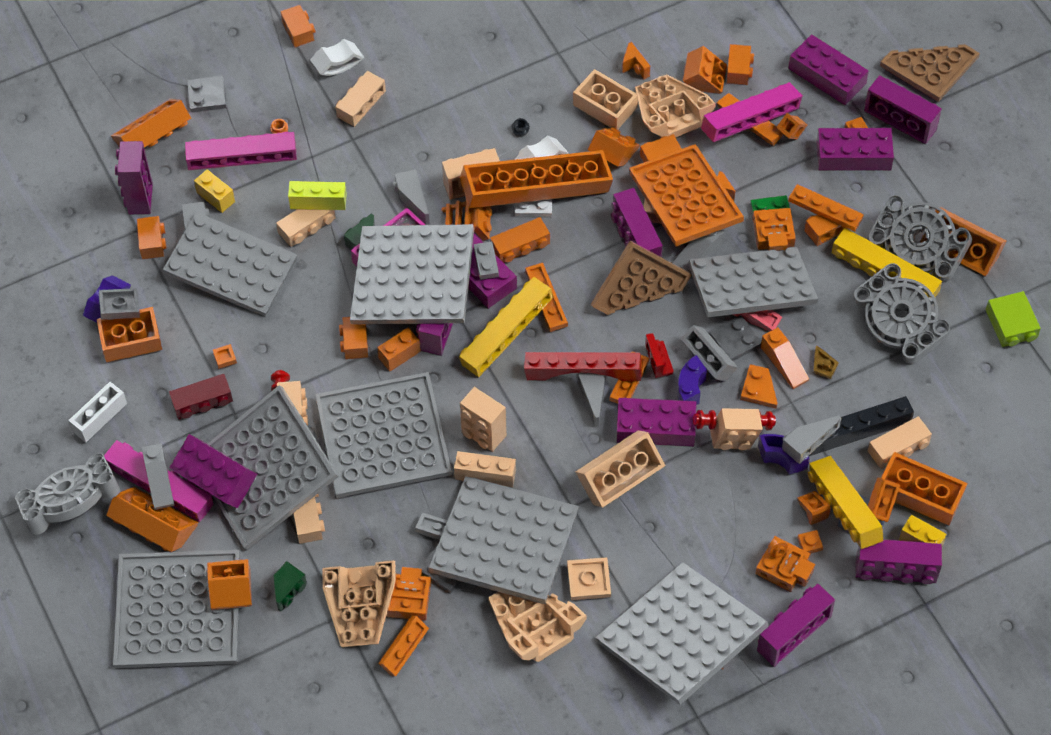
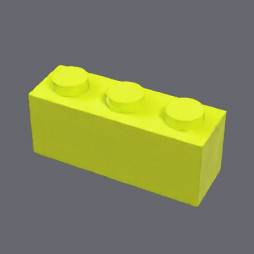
M290 181L288 192L290 209L346 210L347 192L345 182Z

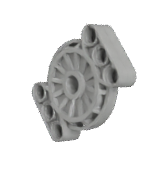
M898 195L889 197L869 233V240L880 247L885 246L886 250L890 253L894 250L898 257L918 268H925L921 270L927 273L935 270L939 279L943 281H948L954 276L972 242L969 231L965 228L955 230L951 218L938 206L924 202L906 205ZM896 201L901 202V205H900L899 208H897V209H893V208H892V204H893L894 202H896ZM930 208L935 209L940 213H936L935 211L930 210ZM944 217L948 219L950 225H946L943 220ZM885 218H892V222L889 225H883ZM922 232L927 235V242L915 244L914 237L916 234ZM877 234H882V240L875 242L874 237ZM961 234L967 235V239L964 242H959L958 237ZM951 251H958L956 258H949ZM948 267V274L941 275V268Z
M891 263L886 265L854 292L856 306L865 308L866 323L872 336L887 347L902 349L903 360L908 364L917 363L947 340L950 335L949 323L944 319H938V305L932 292L924 284L916 280L901 278V268L897 264ZM890 272H896L898 274L895 277L888 276ZM876 283H880L883 285L879 289L873 287V285ZM862 294L868 296L865 300L858 299L859 295ZM931 305H934L935 313L931 311ZM896 309L909 310V314L904 318L895 315ZM868 314L872 315V322H871V323H870V321H869V315H868ZM939 327H943L946 329V331L944 333H938L936 329ZM923 339H929L931 340V343L925 345L922 344L921 341ZM909 350H913L916 352V354L914 356H908L906 352Z
M96 453L88 458L85 465L67 467L51 474L35 490L23 489L15 495V500L30 532L33 535H39L46 531L50 523L76 518L94 506L101 497L107 499L114 498L121 490L104 455Z

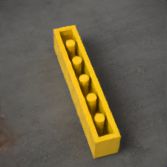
M847 228L843 229L833 243L832 254L839 259L847 261L853 267L865 271L871 277L886 265L894 263L901 268V278L916 280L924 284L934 297L940 292L942 285L940 279ZM890 272L888 274V276L895 277L898 275L896 272Z
M535 277L527 281L522 290L511 298L510 303L498 312L496 318L488 322L482 333L476 335L473 342L462 350L459 356L462 366L477 377H480L553 299L551 288Z
M831 455L810 462L809 480L811 483H815L818 493L824 496L825 501L832 507L835 517L839 518L843 528L849 531L852 541L856 542L861 549L883 542L882 525Z

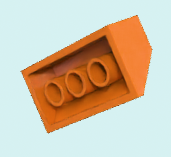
M169 99L115 132L111 137L119 147L120 142L143 141L144 148L146 146L151 147L157 144L158 139L162 136L164 138L170 136L175 128L186 126L191 116L182 100Z
M940 207L951 218L955 230L965 228L972 237V242L961 264L987 276L1007 241ZM944 217L943 220L946 225H950L948 219ZM925 233L923 234L920 243L924 241L927 242V235ZM961 234L958 237L959 242H964L967 239L966 234ZM954 250L949 253V258L953 259L958 256V251Z
M896 452L893 453L881 477L882 479L900 484L895 503L949 526L968 484Z
M136 487L122 491L112 498L106 515L113 519L115 523L126 526L131 532L142 535L147 541L160 545L163 550L168 552L181 548L199 523L172 507L155 510L152 496Z

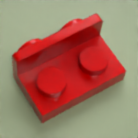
M653 333L646 334L645 348L655 378L673 374L674 370L664 341L655 340Z

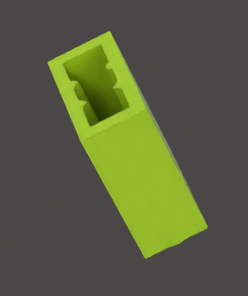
M1024 291L988 300L986 312L1002 347L1015 346L1018 343L1031 342L1038 338L1041 327Z

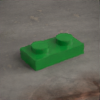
M787 195L752 199L750 201L752 214L753 211L790 208Z

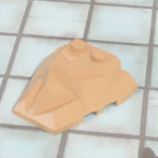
M497 592L488 597L490 606L509 647L522 660L533 659L536 662H540L573 640L574 632L579 630L587 619V616L575 604L569 601L567 604L559 601L558 596L553 593L551 596L548 595L546 604L502 592Z

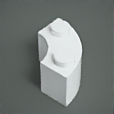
M343 39L332 47H321L310 60L321 75H336L354 67L364 56L353 42Z
M546 136L539 143L522 148L515 160L569 153L556 138Z

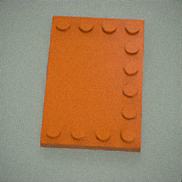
M696 144L629 168L631 177L675 246L744 222V216Z

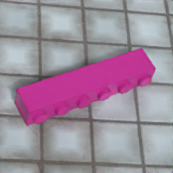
M790 82L779 85L748 99L707 113L703 117L701 129L712 142H716L799 109L803 95Z
M294 132L185 142L188 170L297 160Z
M116 440L104 455L110 469L151 493L143 452L138 453L129 444ZM168 470L174 506L172 507L200 523L214 505L212 495L204 489L197 488L188 479L180 478L179 474L175 471Z

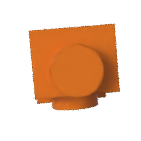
M786 113L776 128L788 138L798 139L808 125L798 116Z

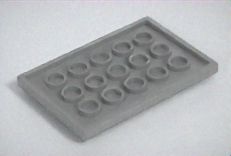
M195 212L163 268V274L266 317L297 259V254Z
M790 247L783 251L765 250L689 259L688 265L707 317L818 303V297L797 247Z

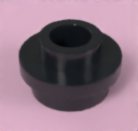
M519 118L513 122L512 132L514 134L523 136L529 132L530 126L525 119Z

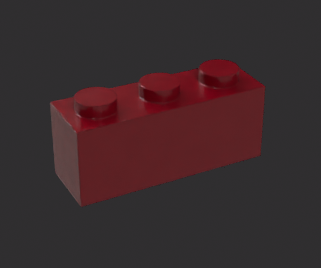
M225 374L169 391L178 420L189 418L200 412H207L218 406H226L233 402Z

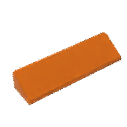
M728 93L718 100L717 106L721 109L740 100ZM770 121L749 128V130L772 146L783 136V133L776 128L777 126Z

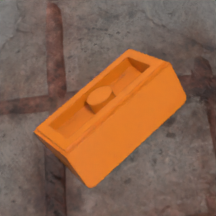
M879 477L876 479L868 507L878 520L888 523L900 484Z

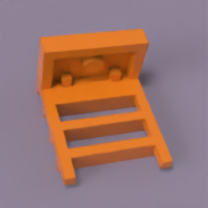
M466 200L464 202L456 201V204L453 205L448 203L446 207H442V212H446L445 225H452L453 210L455 209V225H462L463 207H465V224H473L474 232L483 241L490 239V231L492 229L490 223L492 209L490 206L469 208Z

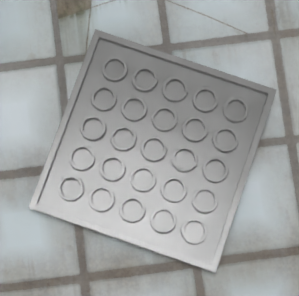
M473 224L362 226L350 316L351 324L465 323L474 235Z
M429 372L315 394L328 460L339 476L333 481L336 498L452 475Z
M280 385L208 443L258 474L238 508L226 504L213 495L242 546L247 550L339 477L286 391Z
M465 476L429 566V572L546 604L577 517L579 506Z
M240 550L119 554L114 668L237 664L239 608L211 610L207 563L240 560Z
M682 562L596 637L597 643L681 705L769 626L765 619Z

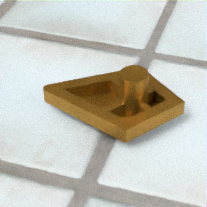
M816 346L813 372L832 379L839 362L819 346Z

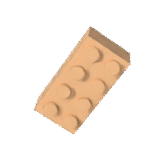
M638 430L575 472L592 504L603 508L666 465L649 433Z

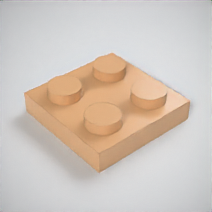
M607 557L567 560L571 600L611 597Z

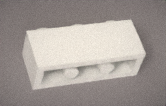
M109 382L68 420L72 432L84 442H87L127 404L124 392Z

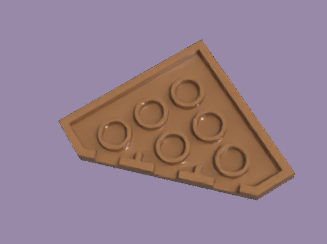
M966 44L952 48L939 46L929 50H923V48L908 49L906 52L892 50L883 58L880 66L939 102L979 58L980 53Z
M629 241L591 302V306L609 315L615 313L616 310L637 306L641 302L652 301L664 297L665 294L671 292H680L692 275L664 258Z

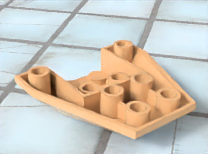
M667 74L635 87L643 123L652 133L662 137L672 134L678 137L700 128L704 115L711 113L716 107L715 102L707 94Z
M395 561L375 562L374 566L355 568L341 566L322 568L323 591L340 646L353 647L379 644L396 582Z

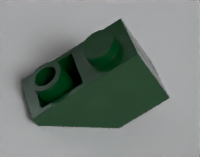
M372 213L362 218L356 226L348 229L344 234L345 245L350 250L360 244L362 226H375Z
M288 561L274 574L276 604L280 612L285 607L287 608L291 605L295 595L298 592L301 593L307 584L305 573Z

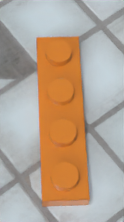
M798 184L788 199V202L854 232L864 214Z
M539 263L526 267L525 272L529 281L535 277L552 290L553 299L541 310L549 331L552 332L568 327L567 319L544 264Z

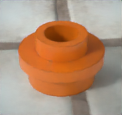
M275 119L270 125L271 133L287 132L288 124L283 119Z
M775 539L769 543L768 552L771 557H781L786 553L788 545L781 539Z

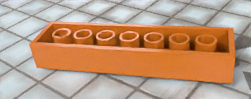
M603 150L463 165L460 181L468 207L477 208L608 193L613 177Z

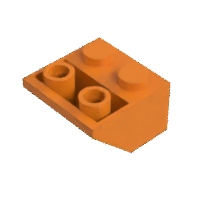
M699 47L687 54L683 82L702 92L720 94L723 92L727 64L706 47Z
M611 127L609 129L596 130L588 151L603 150L606 160L619 167L626 165L638 150L640 144L636 143L634 138L630 136L625 137L620 134L618 129Z
M248 559L207 563L211 610L252 606L251 569Z

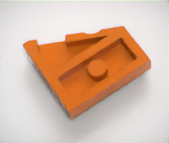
M750 364L740 400L777 408L778 402L768 368Z

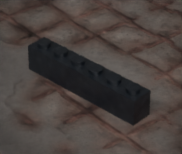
M907 396L842 416L840 427L809 456L895 429L912 420L914 410Z

